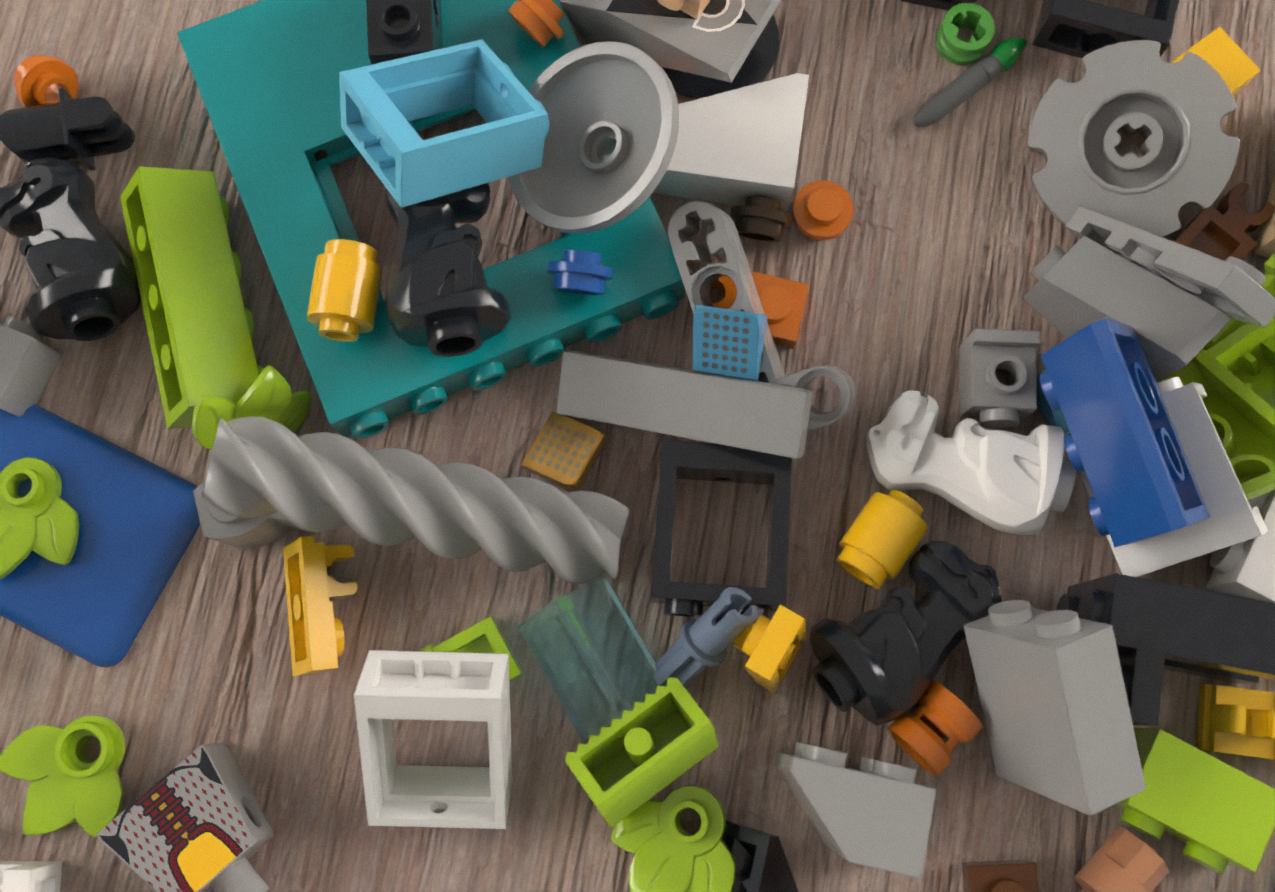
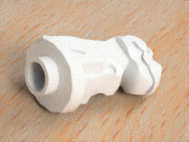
M908 390L900 393L890 405L882 422L879 425L873 426L867 432L866 445L871 467L876 480L885 488L891 490L922 489L939 495L975 519L1007 534H1039L1045 524L1049 510L1064 512L1073 490L1076 470L1070 461L1063 460L1065 433L1061 427L1041 424L1033 429L1029 436L1002 430H985L976 420L966 418L956 425L952 437L944 438L935 432L940 412L937 400L928 394L926 397L921 396L920 391Z

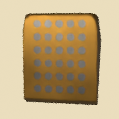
M552 411L521 466L567 492L579 491L607 443L606 434Z

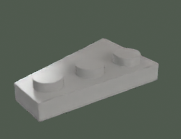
M1079 206L1065 225L1078 238L1088 237L1220 309L1230 318L1266 327L1275 316V297L1261 286L1266 277L1258 269L1241 259L1228 257L1224 261L1082 206Z

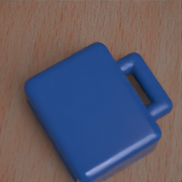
M36 404L30 406L21 418L0 409V473L8 464L20 458L33 457L48 462L58 471L61 477L62 492L60 497L76 510L79 519L78 542L75 553L68 565L54 563L31 551L23 562L0 581V616L96 666H114L126 656L200 526L193 493L198 486ZM30 478L20 484L18 488L20 498L25 497L32 488Z

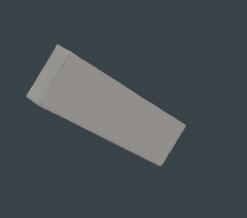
M570 350L563 351L556 413L799 459L804 456L813 390Z

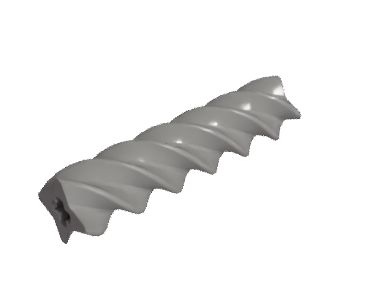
M254 416L236 418L227 422L220 417L202 491V498H205L215 508L228 515L241 518H258L278 512L289 523L311 532H328L349 525L363 539L381 546L398 545L417 537L429 551L447 559L464 558L483 549L495 564L504 570L512 572L527 571L547 561L562 579L576 585L586 584L597 579L605 570L613 579L616 578L620 541L629 514L626 506L614 498L598 492L572 491L563 493L553 485L535 478L512 477L500 479L488 470L473 464L455 462L435 466L423 456L406 449L382 448L367 451L352 439L334 433L319 432L297 437L281 423L268 418Z

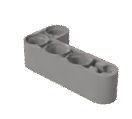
M701 201L688 202L679 207L670 219L668 235L693 314L695 305L714 307L710 301L711 286L717 279L723 276H729L737 288L736 301L729 309L765 314L737 228L731 217L721 209ZM703 220L715 226V231L706 235V241L711 255L722 259L727 257V263L710 264L712 261L708 249L704 245L692 242V235L700 231L698 221ZM700 264H709L701 269L699 268ZM767 322L757 381L808 390L815 378L819 376L831 378L840 389L841 398L839 405L834 411L823 412L817 410L811 404L807 431L829 425L845 416L852 408L856 397L855 384L850 375L840 367L824 365L785 376Z

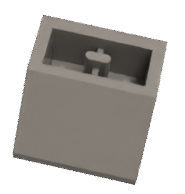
M796 742L794 755L776 752L774 765L827 847L850 863L922 879L936 789L915 783L917 769L861 757L859 770L845 767L847 753Z

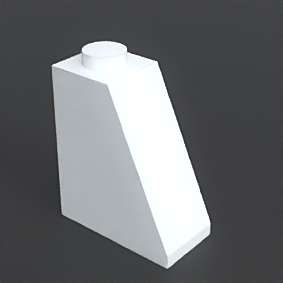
M795 73L678 104L679 130L675 150L663 178L652 193L732 205H744L745 197L759 196L780 201L782 203L780 211L787 212L795 186L809 75Z

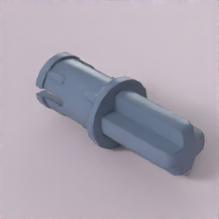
M728 587L699 619L686 621L680 630V638L655 663L657 671L653 676L655 683L660 686H667L668 677L678 678L686 688L708 666H717L722 663L727 656V647L759 618V610L756 605L750 606L743 614L739 613L752 598L739 588Z

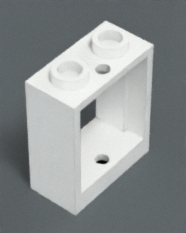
M369 650L354 693L368 826L506 829L513 782L508 654ZM393 719L485 721L488 724L489 767L397 765ZM436 809H444V810H445V811L442 812V813H434V812H433V811L436 810Z

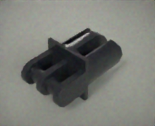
M58 88L59 102L7 110L0 115V141L26 164L35 159L55 158L68 160L69 162L81 161L90 171L95 170L94 156L123 152L128 150L135 141L134 131L124 123L123 118L116 111H113L112 106L106 99L102 97H89L74 100L64 88Z

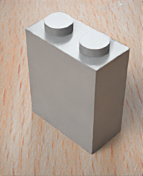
M1010 600L997 603L988 609V616L963 625L998 777L1089 816L1146 790L1112 625L1081 619L1078 613L1072 610L1045 611L1032 608L1030 602L1025 600Z

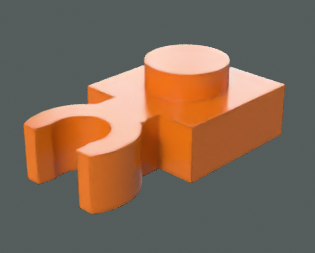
M751 271L764 313L768 315L767 322L775 345L793 349L797 342L810 285ZM723 276L717 279L711 286V288L719 290L723 295V299L720 302L712 303L713 306L729 309L737 297V288L734 281L729 276Z

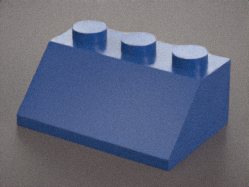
M1103 318L1089 324L1041 355L1047 371L1040 374L1042 390L1053 410L1062 409L1070 430V434L1064 436L1065 449L1074 469L1078 473L1085 471L1095 495L1088 498V507L1092 520L1102 536L1110 534L1114 547H1119L1184 528L1210 517L1134 327Z

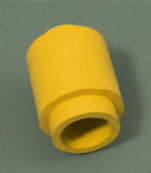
M335 239L327 241L324 253L316 257L307 320L319 327L318 334L320 336L335 341L354 342L358 340L360 333H368L374 329L382 276V267L377 264L378 251L375 248L353 240Z
M891 490L888 495L879 492L873 493L839 542L843 550L836 558V562L860 582L874 589H880L886 579L894 580L927 532L928 525L921 518L924 509L914 499L897 490Z

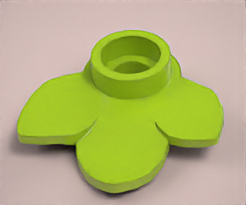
M268 365L236 404L229 399L216 395H201L198 397L192 418L193 435L202 447L213 450L220 417L227 422L236 418L250 416L271 419L281 423L294 433L303 423L309 412L311 394L308 391L291 393L290 385L273 366Z
M20 458L8 464L0 473V581L23 562L31 551L54 563L68 565L76 550L79 534L78 514L69 503L60 497L62 481L58 471L48 462L38 458ZM30 478L32 488L25 497L20 498L18 488L24 480Z
M90 715L73 720L65 728L52 725H36L24 731L5 748L0 755V770L14 778L31 781L24 807L23 834L39 835L58 831L76 819L86 833L92 837H98L96 834L117 817L123 802L124 793L117 769L124 758L125 738L120 727L114 721L104 716ZM92 737H96L101 744V753L95 761H91L85 753L86 744Z
M696 785L680 787L672 791L664 801H646L615 825L611 834V840L625 851L635 854L629 873L628 883L630 892H732L736 879V862L731 851L722 840L726 827V815L722 803L713 792ZM685 808H692L700 815L701 827L696 834L686 832L681 826L680 816Z

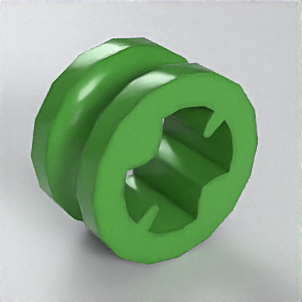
M960 3L953 6L945 14L935 38L936 48L940 55L948 62L956 65H970L977 62L985 54L987 46L992 41L995 33V23L991 14L982 6L974 3ZM962 26L973 31L968 42L961 41L956 37Z

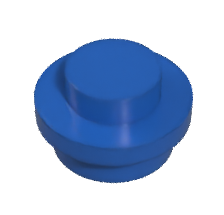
M563 250L562 261H549L547 272L554 274L553 290L601 296L604 295L605 281L612 280L613 269L601 266V254L581 250Z

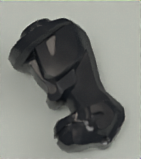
M55 158L35 159L27 162L23 174L16 181L0 188V226L12 236L23 238L20 242L19 250L26 257L25 264L33 276L36 291L31 296L26 307L30 324L37 334L54 339L92 341L104 338L115 332L119 325L139 308L141 297L133 259L101 223L95 211V187L93 180L83 170L68 160Z
M488 183L403 208L399 206L387 188L385 189V199L389 212L398 227V240L390 271L386 298L389 321L399 338L410 345L428 347L429 351L437 356L455 357L477 350L483 341L501 333L511 319L507 299L498 290L487 287L485 272L478 259L483 245L480 231L470 224L479 221L487 213L491 199ZM455 224H464L458 228L455 226Z
M930 541L922 545L920 550L916 551L911 558L909 574L923 591L924 596L914 601L907 589L894 587L885 594L879 608L864 612L848 625L843 621L824 618L811 627L810 642L813 652L819 661L812 668L813 675L824 694L840 711L846 712L853 707L867 721L875 725L891 722L902 716L918 702L952 649L963 639H966L963 625L989 616L988 609L1002 602V594L995 570L991 566L979 565L970 560L960 548L949 542Z

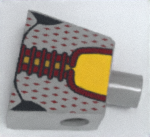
M224 742L202 744L96 834L106 847L156 892H211L212 890L215 892L270 891V888L252 867L248 859L274 836L273 830L232 752Z

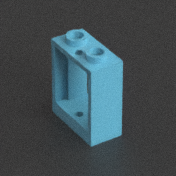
M482 39L339 72L341 128L401 208L542 166L544 142L549 133L548 113L542 103L534 99L513 75L510 67L502 62ZM472 105L487 123L422 140L408 121Z

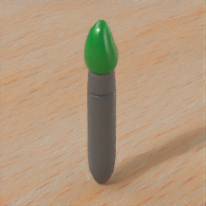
M1012 37L998 43L987 57L974 64L928 99L915 114L914 124L917 127H926L944 118L987 85L1000 72L1007 71L1023 52L1027 41L1020 37Z

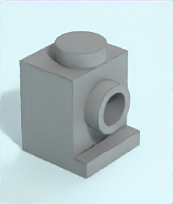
M975 328L959 346V418H979L980 426L986 428H1011L1018 426L1019 420H1023L1037 409L1036 347L1040 344V331ZM995 372H1008V385L1000 383L996 378Z

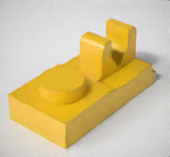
M314 536L300 537L283 548L293 677L315 675L338 668L337 657H340L344 650V629L341 620L338 617L334 618L333 601L329 600L344 599L357 592V582L340 583L332 576H327V568L333 562H343L355 557L352 546L325 545V542L315 543Z
M780 605L771 620L761 615L756 623L748 627L732 642L736 649L750 656L745 667L748 673L752 675L754 681L773 694L777 692L807 639L805 618Z
M1199 684L1197 748L1203 751L1275 761V693L1223 685Z

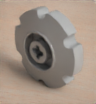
M1133 40L1108 45L1084 56L1081 63L1084 77L1080 81L1069 83L1062 78H1057L1048 88L1036 109L1028 139L1029 151L1042 153L1047 161L1046 166L1042 170L1035 172L1032 176L1033 185L1047 209L1064 225L1068 223L1079 206L1163 237L1181 228L1178 213L1183 205H1192L1199 210L1210 207L1229 181L1240 147V139L1238 137L1225 135L1221 130L1220 122L1222 117L1234 111L1236 103L1227 84L1210 64L1192 52H1187L1179 62L1167 63L1160 57V43L1158 41ZM1123 131L1129 137L1137 132L1144 136L1145 141L1139 147L1143 157L1138 158L1132 152L1121 157L1116 152L1115 148L1121 141L1119 132Z

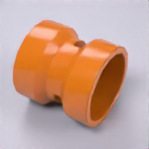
M932 681L918 700L919 705L911 714H903L895 719L887 728V731L914 761L927 772L938 777L950 765L951 752L959 743H970L983 729V725L977 716L956 695L943 685Z

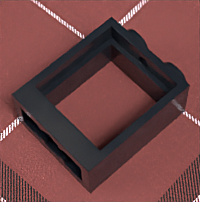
M1043 0L1032 45L1083 58L1095 50L1119 42L1151 40L1160 43L1159 53L1161 56L1170 45L1180 0H1147L1144 15L1087 0Z
M662 440L651 603H664L665 615L701 617L703 615V606H711L726 588L736 587L752 598L739 611L740 614H743L750 606L756 605L759 610V617L763 615L768 618L769 610L777 611L780 605L786 606L792 458L721 444ZM676 479L770 485L766 588L670 582Z

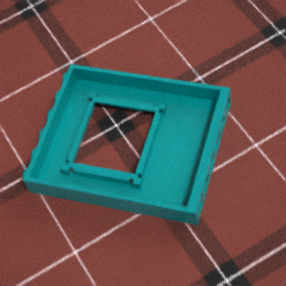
M261 0L177 32L329 424L342 436L349 437L353 435L355 439L374 436L390 426L388 421L410 411L415 415H421L437 410L449 401L448 395L470 386L474 391L495 386L507 377L506 372L528 362L532 367L548 364L561 357L563 351H565L564 348L586 338L589 343L606 340L621 331V324L642 315L647 320L662 317L676 309L680 304L679 300L685 298L686 290L669 242V237L649 196L634 212L612 226L583 234L563 232L564 237L483 269L487 287L501 292L509 302L511 319L501 333L483 341L482 345L471 353L455 357H441L432 354L428 347L410 345L399 338L390 324L387 306L380 289L374 329L371 332L360 333L358 340L354 342L335 341L320 336L318 334L319 327L307 320L316 257L324 253L327 241L345 239L360 242L330 166L361 155L341 128L339 72L372 65L368 56L366 0ZM441 0L443 48L482 39L496 56L510 67L513 75L527 91L551 64L565 54L580 47L559 0L552 1L564 13L558 24L565 34L559 41L552 38L544 48L534 41L507 12L517 0ZM471 105L408 122L416 132L473 111L475 108ZM325 150L328 157L317 161L315 152ZM563 250H581L602 255L601 266L613 269L612 280L605 281L604 295L601 296L556 291L552 289L554 274L547 272L548 262L562 261Z

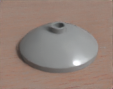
M596 42L579 47L551 64L528 90L534 99L542 103L548 113L549 133L544 142L542 166L508 177L517 201L530 216L554 230L571 234L590 233L605 229L623 220L643 204L655 190L670 164L679 130L678 101L672 82L662 67L648 54L637 47L621 42Z

